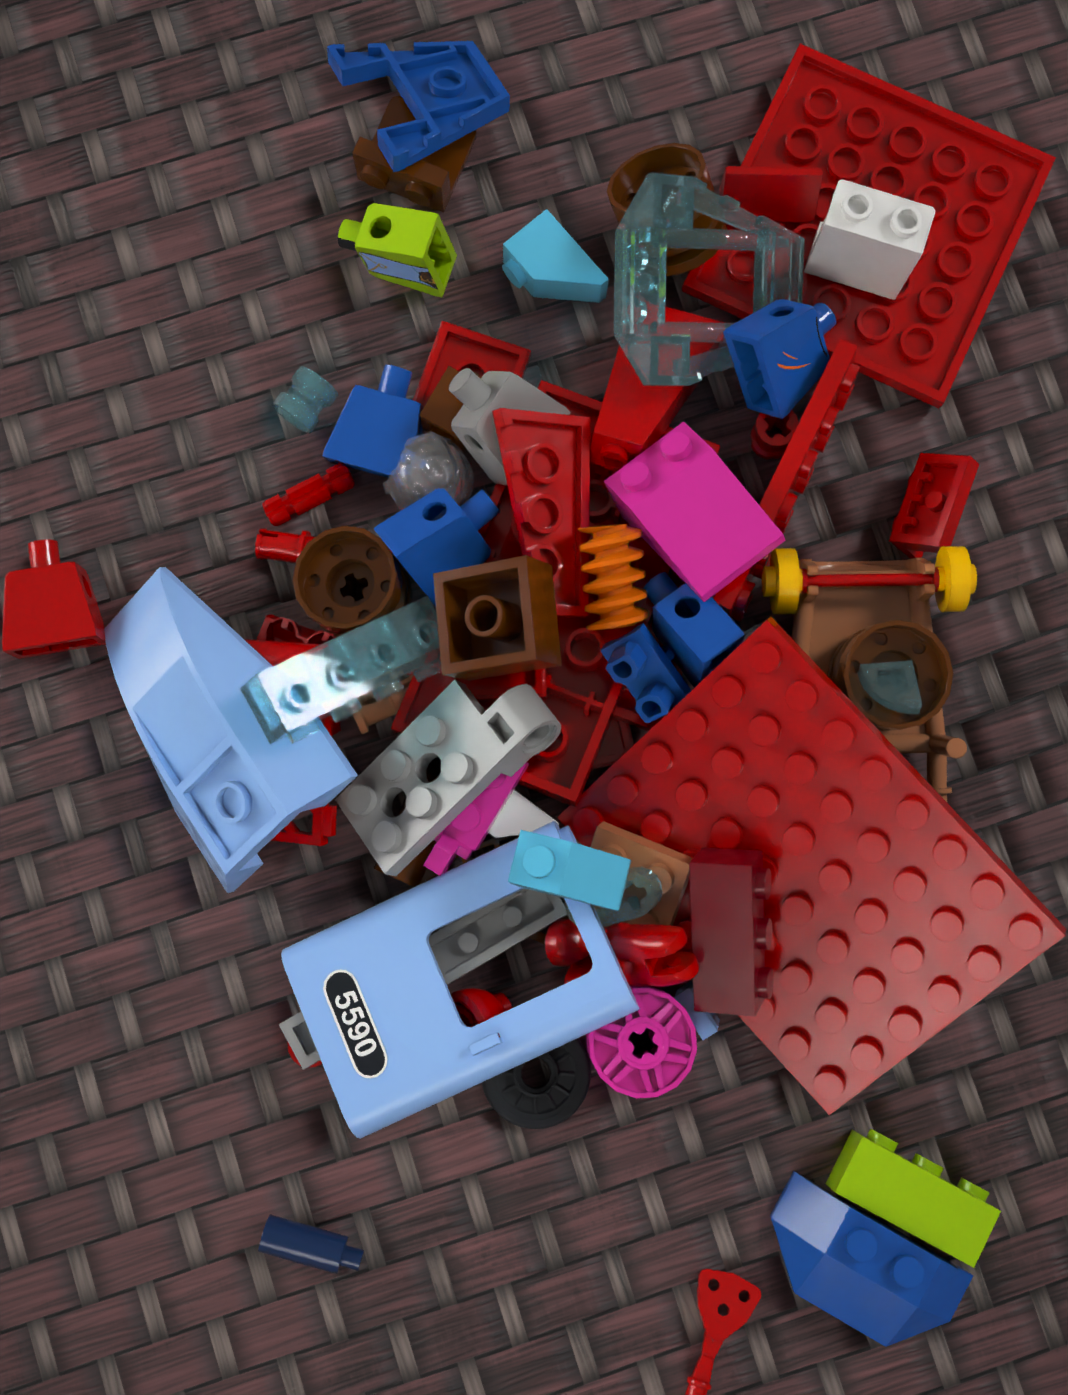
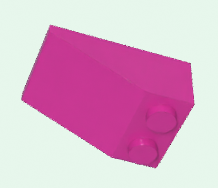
M684 421L604 481L622 518L631 527L639 528L643 531L641 537L703 602L707 601L786 541L784 534L712 447Z

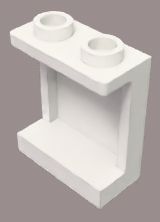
M841 179L836 185L824 222L820 221L804 272L895 300L923 254L935 215V209L932 206Z

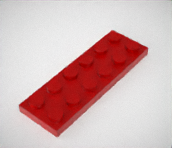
M841 338L759 504L783 534L790 523L794 513L793 508L798 499L794 492L803 495L815 468L813 467L819 452H824L835 428L833 425L839 411H843L855 386L854 382L861 368L853 364L858 346ZM772 551L715 594L713 599L732 620L735 619L739 622L743 620L752 601V593L756 586L755 583L751 582L752 578L755 576L762 580L763 567L769 566Z

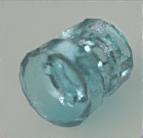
M299 366L291 377L292 385L289 390L279 393L271 405L292 425L310 434L319 423V413L323 408L331 407L339 395L334 387L320 375L307 367Z

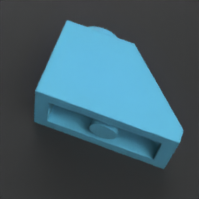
M547 209L503 243L504 264L502 269L514 286L517 288L524 286L533 297L596 303L606 298L608 277Z
M520 830L508 882L521 888L619 911L631 860L574 842Z

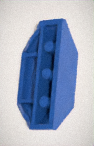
M793 1171L770 1214L793 1292L885 1347L950 1322L974 1276Z

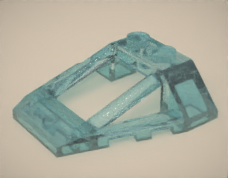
M663 173L647 174L615 232L614 336L642 384L690 386L701 381L702 377L734 367L728 346L690 356V342L726 343L723 331L735 323L665 322L667 248L755 251L754 313L775 300L785 299L802 303L805 238L765 216H756L739 207V201L728 195L720 196L706 188L707 183L696 177ZM693 210L741 230L693 228Z

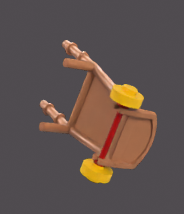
M942 546L938 551L935 564L924 558L893 561L815 562L812 559L798 560L795 548H775L771 553L770 566H764L762 570V593L764 597H770L773 614H794L791 638L827 676L830 660L839 645L857 631L879 623L902 620L918 623L933 632L929 598L935 594L937 606L941 612H964L968 607L970 595L975 593L977 586L976 567L974 564H971L968 550L964 546ZM887 668L875 670L879 675V679L875 683L878 688L891 686L886 680L890 671ZM943 708L922 725L901 730L880 731L901 754L927 753V782L947 802V794L952 793V787H947V756L956 759L963 757L967 751V745L960 738L946 735Z

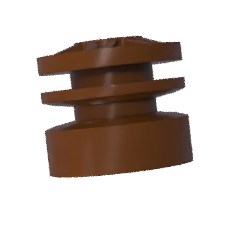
M670 143L653 146L625 161L610 178L607 188L610 204L619 227L622 229L633 263L645 274L663 277L679 275L695 269L713 257L724 243L727 227L718 200L713 192L714 187L702 153L691 145Z
M341 526L325 530L306 544L296 560L292 580L297 601L306 614L319 624L322 629L334 634L346 643L364 647L383 642L401 628L410 613L413 592L409 575L383 540L364 528ZM363 585L365 587L362 590L364 598L356 601L354 599L357 596L355 588Z
M893 620L857 631L843 641L830 660L828 677L879 731H889L922 725L939 713L951 692L953 669L949 652L936 634L918 623ZM887 668L890 674L886 680L891 686L878 688L875 683L878 681L879 675L875 670Z

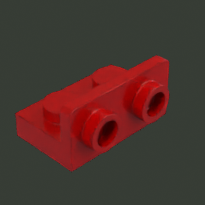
M920 453L914 471L909 477L908 488L900 511L894 519L889 542L910 559L922 558L924 552L938 553L942 546H951L979 463L968 455Z

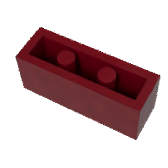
M701 848L689 862L692 953L696 956L699 964V972L693 978L694 1011L755 1017L764 1000L770 999L773 992V969L765 967V950L770 949L772 942L771 918H764V900L769 899L771 892V871L769 868H763V851Z

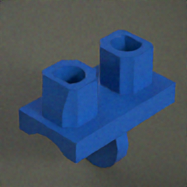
M644 623L635 627L624 636L605 643L600 650L608 661L605 669L616 683L625 685L635 698V710L644 723H650L666 715L692 691L671 662L675 656L672 649L668 645L660 647Z

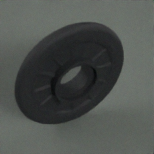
M579 1038L536 1057L544 1060L551 1071L549 1080L540 1087L529 1086L522 1079L521 1070L525 1063L482 1082L484 1094L491 1107L506 1121L527 1129L550 1128L571 1117L583 1103L591 1079L589 1057Z

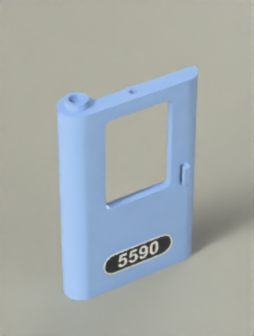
M556 821L531 831L532 833L577 843L570 827L567 825L560 829ZM518 838L282 950V962L343 1117L349 1129L357 1138L361 1139L640 1010L594 906L564 898L592 959L593 965L590 972L473 1027L464 1025L430 947L429 936L439 928L524 889L508 882Z

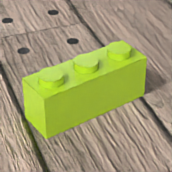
M871 1128L866 1137L852 1130L825 1184L838 1195L974 1268L1001 1213L999 1209L986 1202L989 1192L962 1177L957 1186L941 1178L940 1175L944 1168L918 1153H915L912 1161L895 1153L898 1145L897 1142Z

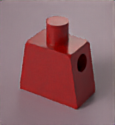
M45 539L28 543L31 568L10 571L5 575L2 628L3 652L20 659L106 644L105 625L86 570L76 562L61 563L58 541Z

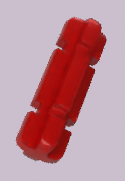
M338 463L326 469V475L321 477L318 473L285 490L287 495L280 498L279 494L265 500L262 506L270 523L273 526H279L291 520V514L296 512L299 516L332 499L330 494L337 491L338 495L353 488L355 485L354 479L344 463Z

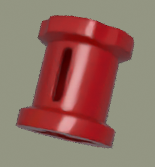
M791 410L783 419L759 413L750 433L751 448L758 456L763 459H778L783 456L799 423L794 411ZM775 427L782 431L781 434L778 433L773 438L766 434L767 430L772 431Z

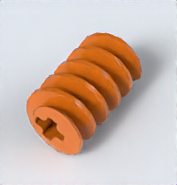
M627 524L578 528L580 532L593 535L592 540L579 546V551L592 554L595 557L594 560L581 566L582 572L596 575V580L584 585L583 591L598 595V600L584 606L585 612L600 616V620L586 626V629L623 628L634 626L636 623L647 619L649 611L634 606V603L648 596L647 590L632 586V583L646 576V571L631 566V562L644 556V550L629 546V542L641 537L643 531Z

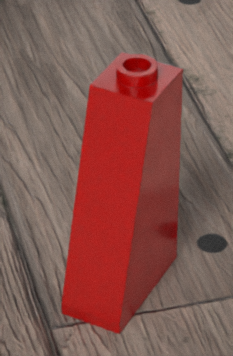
M633 298L594 429L590 447V463L601 465L608 470L618 471L661 438L715 361L726 322Z

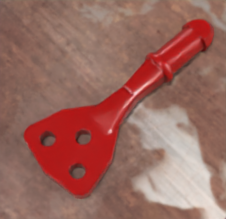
M705 1268L698 1274L697 1307L704 1327L702 1351L692 1375L687 1377L688 1386L685 1395H707L708 1390H711L710 1379L713 1363L722 1343L747 1323L761 1299V1291L757 1286L734 1273ZM715 1279L718 1287L712 1291L708 1287V1283L710 1280ZM743 1290L748 1293V1299L744 1302L739 1299V1293ZM721 1304H725L728 1308L725 1315H720L718 1312V1307Z

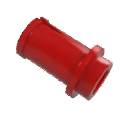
M261 528L256 537L255 555L257 559L261 560L269 559L296 563L306 544L315 537L311 536V533L306 530L302 531L301 535Z

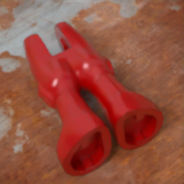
M559 919L553 922L547 930L545 950L547 958L552 965L558 967L570 966L564 979V984L590 972L593 963L575 921L572 919ZM616 922L608 927H603L631 987L676 985L694 978L699 972L697 958L692 952H677L687 942V934L683 927L661 924H629L626 922Z

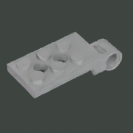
M454 680L335 801L384 874L396 877L501 773L512 777L532 756L548 748L559 736L561 723L530 685L523 684L509 689L485 711L467 686ZM439 757L441 760V772L436 780L429 783L426 776L428 764L434 758ZM404 791L406 807L399 816L395 817L392 811L393 800L398 793Z

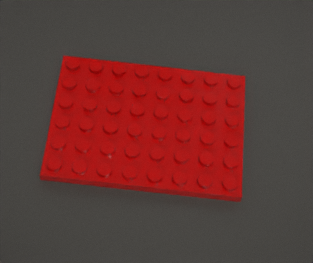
M772 617L768 618L584 791L580 795L576 807L570 805L557 817L564 826L568 825L575 838L587 847H591L596 828L604 821L692 858L701 848L763 851V868H769L771 871V892L769 899L764 900V918H771L772 942L770 949L765 950V967L773 969V992L770 999L764 1000L755 1017L738 1016L828 1115H831L1066 936V928ZM689 878L673 926L684 928L687 934V942L681 949L682 951L692 952Z

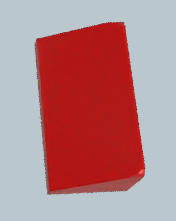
M725 167L720 185V209L724 221L812 222L817 210L822 181V168Z

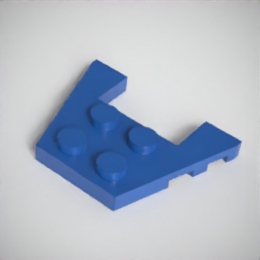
M473 41L414 42V51H390L385 43H369L368 52H345L344 44L327 46L328 63L342 87L389 76L416 120L377 130L378 147L393 172L405 169L509 112V93Z

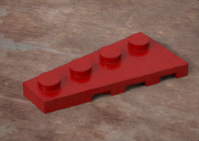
M508 408L493 410L492 414L522 556L527 555L552 565L557 616L587 617L589 612H585L584 606L589 604V593L583 591V586L589 583V573L582 572L581 566L589 562V554L579 551V546L589 541V534L578 531V528L589 527L591 417Z

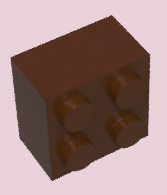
M525 555L433 573L442 675L471 681L562 666L552 565Z

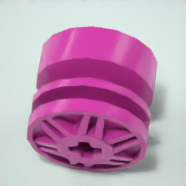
M630 986L640 1010L586 1034V1050L599 1077L616 1092L636 1099L659 1097L678 1087L691 1071L697 1053L696 1028L686 1008L670 994L655 987ZM646 1028L651 1029L648 1037L654 1042L653 1048L650 1051L642 1048L638 1054L632 1053L634 1045L629 1040L631 1033L642 1034Z

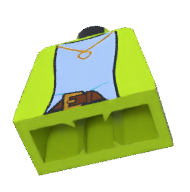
M372 203L367 207L362 222L345 219L341 223L338 233L339 246L357 251L369 274L376 278L433 296L443 297L457 254L439 214Z

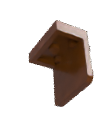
M395 96L390 100L378 129L416 120L401 96ZM476 130L397 172H393L378 147L377 131L372 141L359 137L352 152L357 177L374 188L390 191L408 198L415 204L428 206L444 213L476 140Z

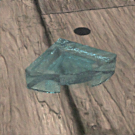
M912 660L860 664L858 671L859 680L865 691L876 702L893 711L906 714L920 713L922 700Z

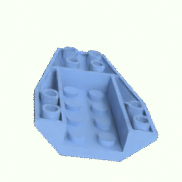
M159 567L104 628L108 656L120 694L177 816L226 892H234L264 864L257 853L300 812L326 806L358 775L304 695L166 567Z

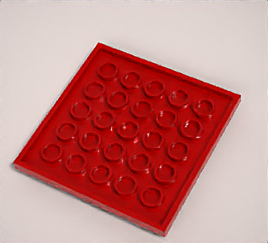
M800 43L741 166L822 168V181L816 215L810 223L725 221L727 231L724 243L713 257L699 267L689 271L683 283L682 292L741 319L780 299L814 306L816 303H824L833 311L836 317V325L824 335L829 358H831L840 338L858 346L853 364L861 367L859 373L939 409L946 400L1056 157ZM841 179L932 206L935 209V215L923 254L895 300L804 272L820 221L824 222L836 185Z

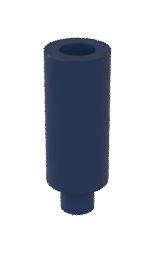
M270 1214L261 1236L258 1252L338 1274L340 1266L358 1271L364 1250L348 1246V1236Z

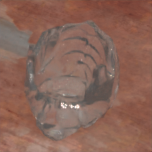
M434 432L407 439L404 444L405 449L400 454L397 467L390 472L389 479L383 483L385 493L391 494L397 505V510L400 512L437 488H444L459 506L468 501L473 490L474 474L471 463L464 455L462 449L450 438L437 435Z

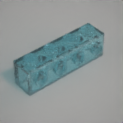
M426 596L259 672L240 689L269 744L287 736L291 744H294L320 730L317 722L330 715L334 722L337 723L363 709L359 701L371 695L375 697L377 702H380L404 689L402 680L414 675L417 682H421L440 672L442 669L436 610L429 597Z

